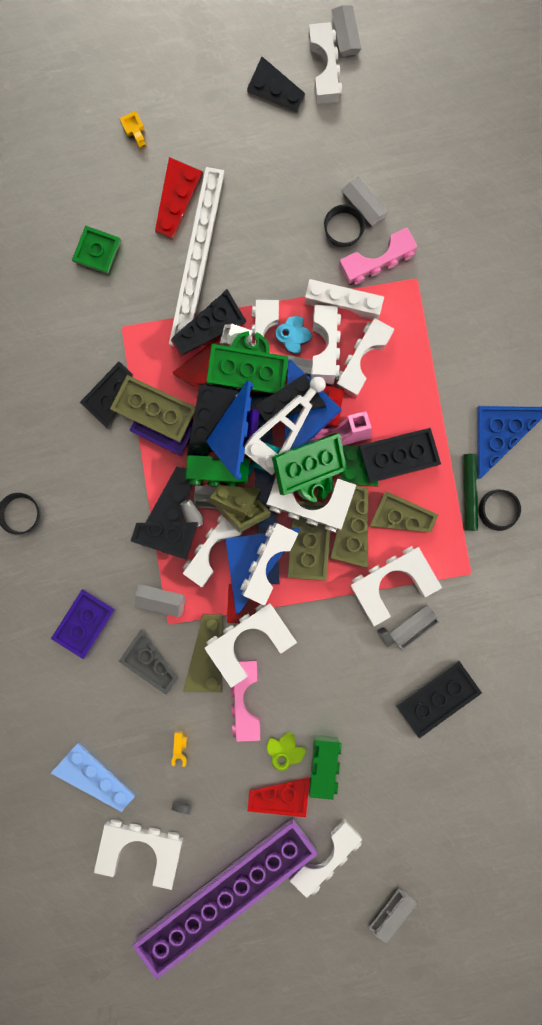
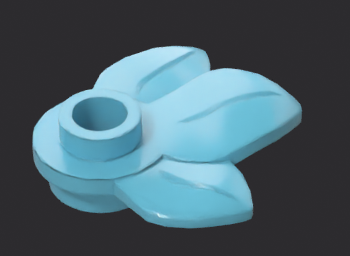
M300 316L288 318L285 324L279 325L275 330L277 340L284 343L286 349L291 353H300V344L306 343L312 338L311 332L307 328L302 327L303 318ZM285 330L288 336L283 335L282 331Z

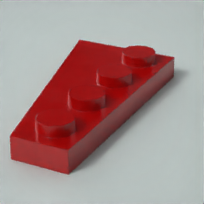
M169 157L155 227L156 233L173 240L203 176V171Z

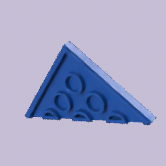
M291 359L288 361L287 385L305 374ZM324 391L317 393L325 403L326 408L309 411L290 450L307 444L342 411ZM299 414L291 415L288 419L295 423ZM285 425V441H286V439H287V437H288V435H289V433H290V431H291V429H289L286 425Z
M248 380L206 440L207 444L230 473L239 480L242 476L239 473L240 464L243 463L245 453L243 441L244 437H247L248 422H246L247 412H250L252 400L249 396L253 383Z
M477 407V479H481L542 419V407Z
M293 528L290 530L299 533L300 528ZM266 533L225 538L236 614L240 613L249 598L241 594L242 590L240 588L245 579L248 580L251 574L249 568L252 562H256L259 557L257 551L261 543L265 544L267 539ZM285 551L278 552L269 559L266 565V576Z

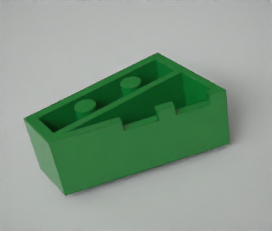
M188 455L185 458L184 481H189L190 485H200V482L208 483L210 487H218L219 484L235 487L241 486L248 482L249 459L244 458L243 463L240 464L239 473L242 476L239 480L230 473L219 458Z
M314 735L309 788L310 798L333 800L334 794L338 793V782H335L336 774L339 775L340 771L338 755H341L342 743L339 742L337 737Z

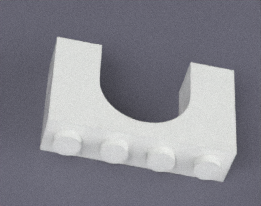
M275 478L267 506L270 507V511L280 514L283 511L288 513L290 518L299 520L301 517L307 519L306 523L317 526L321 524L325 526L326 530L336 533V530L340 531L342 529L356 485L337 479L329 503L318 510H307L296 502L293 492L287 495H280L277 479Z
M411 546L402 551L403 556L399 558L393 556L386 560L387 565L381 568L377 565L368 570L370 574L364 578L361 574L352 579L353 584L349 586L372 626H376L391 617L379 595L380 582L389 572L400 571L410 576L422 598L442 588L419 547L414 549Z
M271 603L259 605L255 608L257 611L252 616L249 613L239 619V625L236 627L230 625L223 630V636L220 638L214 636L206 642L208 646L205 647V650L231 688L248 677V674L234 653V643L241 632L247 629H259L265 632L280 654L297 643Z
M112 819L107 821L104 825L94 873L114 877L121 849L130 842L141 841L150 845L157 857L152 886L172 890L183 837H179L180 834L175 832H168V834L160 833L161 830L156 828L142 829L138 824H130L128 826L122 824V821Z

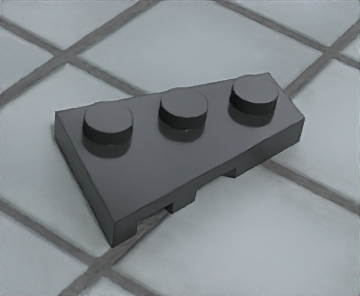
M141 629L119 662L167 695L178 677Z

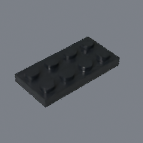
M431 428L358 446L368 484L441 465Z
M457 661L398 703L396 707L420 739L481 695L482 692L461 662Z

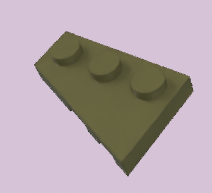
M385 491L369 527L430 533L438 514Z

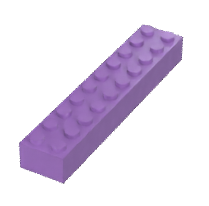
M292 817L138 936L132 947L157 980L317 856V849Z

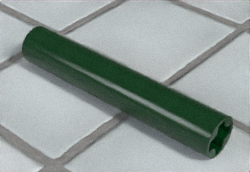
M463 454L465 531H478L477 454Z

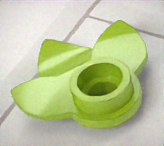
M291 732L283 735L279 741L274 738H270L268 741L267 751L272 757V765L276 770L284 771L291 764L301 762L305 756L306 749L295 747V738ZM283 757L285 762L279 764L278 758Z

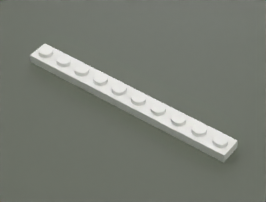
M209 167L205 169L169 346L174 347L171 338L195 318L225 174L224 170Z

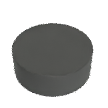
M382 627L377 631L380 639L387 647L394 644V640L386 628Z
M173 802L171 808L173 811L190 814L192 809L190 805Z

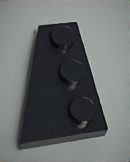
M261 56L247 87V92L298 113L305 98V92Z
M120 361L80 401L107 429H109L116 414L110 408L126 376L133 377V374Z
M306 374L255 405L265 422H268L298 395L303 397L310 389V381ZM316 392L309 401L312 405L310 410L326 408L325 403ZM299 403L285 417L289 418L291 415L299 414L303 406Z
M199 522L136 523L131 542L186 560Z

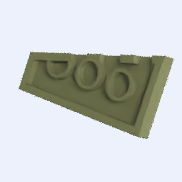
M356 485L342 529L340 531L337 530L330 556L331 559L368 568V488Z
M203 614L183 692H222V674L205 650V647L208 646L206 642L214 636H217V638L223 636V614Z

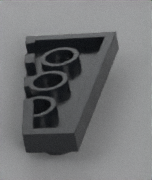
M226 289L206 309L201 311L191 322L171 338V342L181 357L222 336L224 325L234 324L241 326L246 323V320L230 292Z
M199 383L186 457L188 455H209L211 447L207 444L206 440L235 399L238 389Z
M176 466L145 523L183 521L184 516L180 504L189 499L192 487L189 481H184L185 468Z

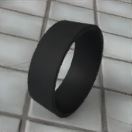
M347 204L333 207L327 213L324 220L326 236L331 243L339 247H349L355 244L365 230V219L362 213L356 207ZM336 214H351L360 224L359 237L351 242H338L328 234V222Z
M496 489L489 491L480 500L478 506L479 517L483 524L492 530H507L518 521L521 515L520 501L516 495L507 490ZM496 492L510 494L518 506L516 520L507 526L493 524L485 514V503Z
M12 493L0 502V526L6 532L20 535L30 532L38 524L40 510L35 500L25 493ZM17 498L31 500L37 509L35 523L24 532L12 530L4 519L6 506Z

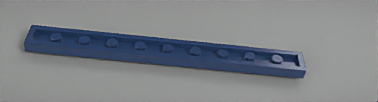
M264 393L251 394L252 410H258L255 405L263 401ZM260 412L258 429L266 423ZM272 428L259 438L262 442L273 445ZM255 468L256 488L261 489L257 500L269 510L270 507L267 506V501L275 481L274 474L271 475L267 471ZM270 511L269 518L257 523L258 534L266 533L270 525L273 526L274 523H277L275 512ZM277 561L266 576L271 585L280 584L279 561Z

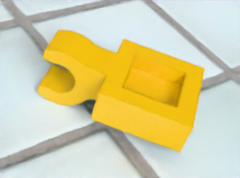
M136 110L119 118L127 136L133 135L139 148L146 145L141 131L145 130L144 125Z
M184 731L175 732L172 766H175L176 759L183 761L182 767H185L187 764V759L182 753L183 748L186 749L187 737L184 736Z

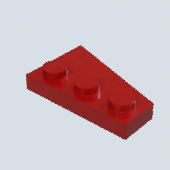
M221 336L172 373L197 390L199 383L206 384L211 345H221Z
M310 777L249 791L247 812L306 817Z

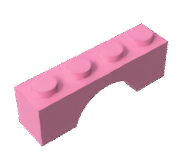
M408 227L390 235L389 249L381 257L371 259L355 252L341 259L339 267L348 285L353 283L357 285L363 282L364 278L369 275L371 277L376 276L382 269L386 267L388 269L398 264V261L412 258L417 250V245Z
M367 412L347 416L343 422L338 424L337 428L322 429L309 442L333 433H340L342 446L370 439L372 427Z
M257 660L239 661L248 677L232 688L230 687L231 697H235V705H231L232 717L236 718V725H232L233 737H236L237 742L260 741V718L251 715L246 710L243 702V695L247 687L258 680Z

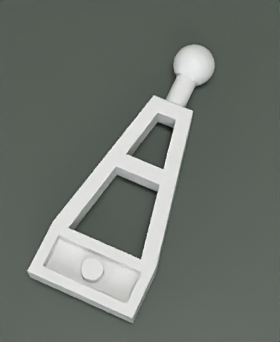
M314 377L310 381V389L303 397L301 395L295 397L259 428L243 446L245 454L271 475L275 472L272 456L278 454L259 438L281 421L291 431L279 454L290 450L312 407L309 401L316 392H322L325 389V380L322 377ZM300 403L303 408L296 422L292 423L285 416Z

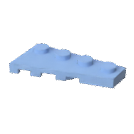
M80 743L51 772V774L121 812L136 796Z

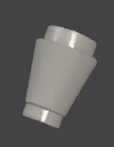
M191 499L180 504L185 522H199L197 527L204 523L202 520L204 517Z

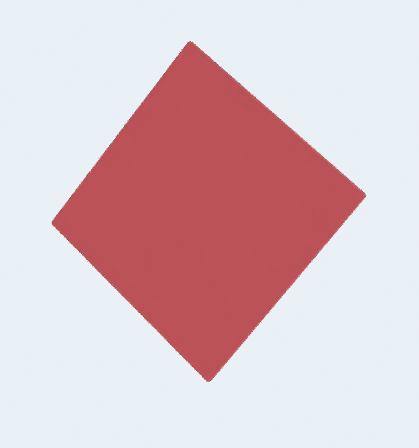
M417 279L354 288V290L384 296L378 320L394 328V332L384 350H371L361 358V371L367 379L356 398L344 392L341 405L342 411L340 412L338 424L343 422L349 415L367 412L372 427L371 438L347 444L348 446H360L431 428L441 465L378 481V487L362 486L368 488V568L331 559L330 556L336 533L330 531L327 580L288 578L290 551H285L278 560L280 584H272L273 589L266 605L271 603L273 607L354 594L349 586L353 584L352 579L361 574L364 578L370 574L368 570L377 565L380 568L387 565L386 560L393 556L397 558L403 556L402 551L411 546L414 549L420 548L437 580L465 576L471 573ZM305 297L279 301L278 324L271 327L264 335V338H267L270 353L312 360L313 356L321 354L327 348L324 338L312 331L314 306L304 304ZM256 305L238 307L246 320V323L240 327L252 330V324L255 325L256 318L252 317V306ZM338 308L337 314H341L340 325H337V331H340V342H337V348H340L339 360H336V365H339V372H344L347 367L345 362L350 354L354 355L356 351L354 346L359 338L363 339L366 334L363 332L368 322L372 323L373 320L359 317L352 311ZM293 316L302 317V327L307 328L312 334V338L308 342L300 344V353L288 351L284 343L279 342L275 336L276 328L281 324H285L287 319ZM174 318L122 327L127 367L133 374V378L195 406L198 390L172 372L212 341L180 357L176 348L169 346ZM283 330V335L288 336V333ZM252 336V343H255L254 336ZM334 380V384H330V387L336 388L338 382ZM250 391V396H249V397H251V399H252L251 394H263V393H262V392ZM281 421L272 427L273 446L282 448L285 442V425ZM138 436L151 513L176 466L185 468L188 445L182 456H179ZM210 451L208 456L218 458L215 452ZM244 453V458H248V459H249V465H250V463L252 462V459H251L250 457H248V456ZM255 467L252 474L248 475V482L238 487L256 488ZM340 473L332 476L333 490L337 479H340ZM200 482V485H192L189 499L193 503L195 486H208V483ZM315 487L313 494L317 498V502L329 503L333 490L324 499L318 498L317 487ZM297 491L293 492L296 501L311 502L303 499ZM385 491L438 514L430 533L369 526ZM197 508L204 517L202 519L204 523L196 529L186 560L156 550L162 590L182 594L186 597L184 613L179 617L166 614L168 624L202 620L203 614L227 615L228 587L231 584L225 540L218 542L210 552L209 560L214 573L203 588L183 574L185 571L183 567L189 559L192 561L196 556L194 553L200 543L204 545L207 541L205 536L211 528L215 529L219 524L217 520L221 513L217 509ZM283 511L280 514L276 513L277 523L292 529V518L288 517V513ZM257 524L244 530L240 536L258 534ZM392 571L382 578L379 590L411 585L414 582L406 573Z

